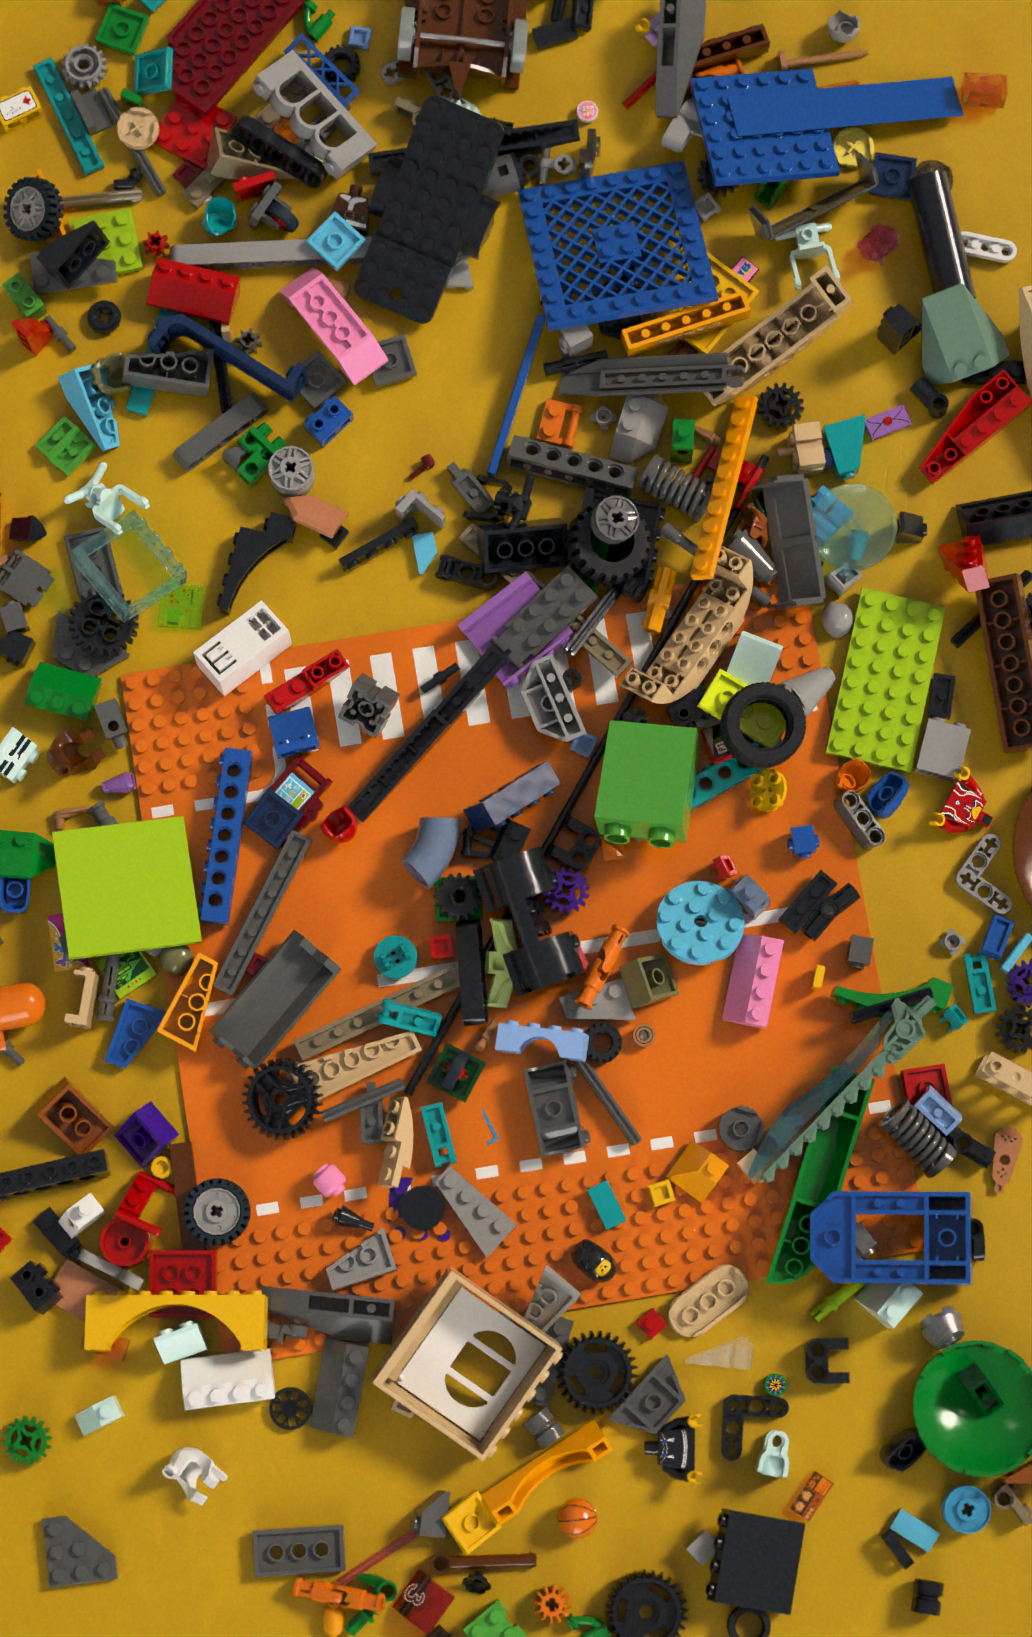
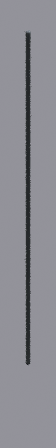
M762 454L756 467L764 470L770 458ZM732 507L723 541L741 509ZM691 580L643 665L641 672H647L665 646L701 580ZM629 690L613 719L614 721H622L623 714L630 708L637 694ZM608 729L541 846L545 857L605 752ZM507 907L501 919L512 918L509 907ZM493 933L483 949L484 965L486 962V951H493L495 948ZM460 992L438 1029L436 1037L433 1038L404 1090L405 1094L409 1096L413 1094L461 1008Z

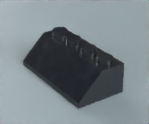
M1032 491L956 505L962 538L980 535L982 545L1000 544L1009 540H1021L1032 536Z
M561 518L520 521L515 530L509 528L510 522L477 525V547L484 573L568 566L566 557L568 550H565L564 543L567 541L565 537L567 523Z

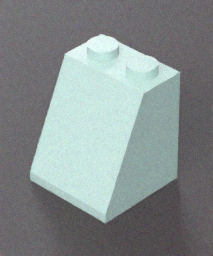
M742 631L727 673L747 685L758 682H770L783 646Z
M867 1283L854 1300L885 1327L890 1329L895 1328L923 1293L913 1284Z

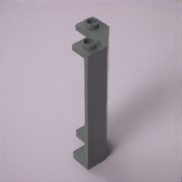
M293 930L209 1029L208 1032L214 1036L212 1041L220 1048L226 1046L237 1055L236 1061L244 1068L250 1066L253 1069H258L260 1064L266 1060L341 971V968L304 936Z

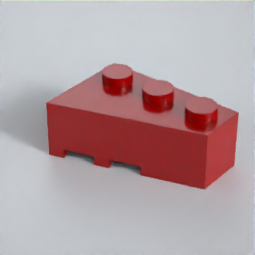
M980 535L967 536L960 541L938 546L944 569L946 571L949 570L951 576L957 578L959 584L968 593L990 587L987 560Z

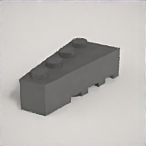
M206 349V351L187 350V352L181 353L171 351L165 354H127L122 384L207 398L214 349Z

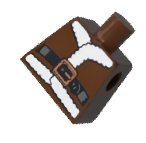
M352 184L350 185L349 194H338L330 215L336 211L358 233L365 237L368 236L369 200L366 197H361L363 187Z

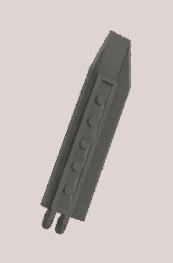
M727 352L602 358L570 371L568 374L561 375L559 395L599 397L724 391L727 386L731 388L743 386L744 380L741 377H728V374L731 376L744 375L745 368L740 365H728Z

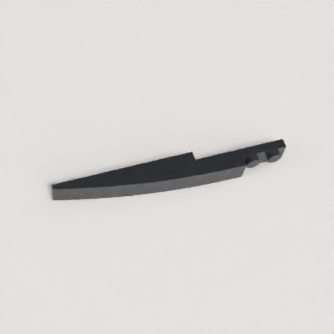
M577 119L504 130V138L497 157L512 152L518 155L580 141ZM406 148L368 153L371 176L380 175L386 162L392 155L404 160Z
M493 645L481 656L438 707L431 711L348 806L363 823L477 699L486 685L508 662L509 659Z

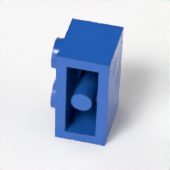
M336 396L332 399H326L316 414L311 413L305 419V431L322 448L354 420L353 413Z

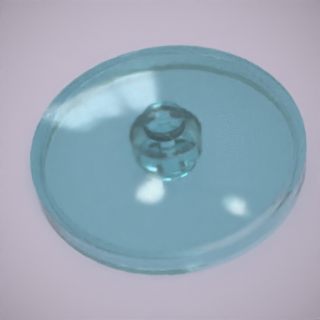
M858 483L840 485L823 495L814 507L813 515L817 534L814 538L818 541L819 554L825 561L837 568L862 570L872 567L889 553L895 542L897 534L896 514L888 499L875 488Z

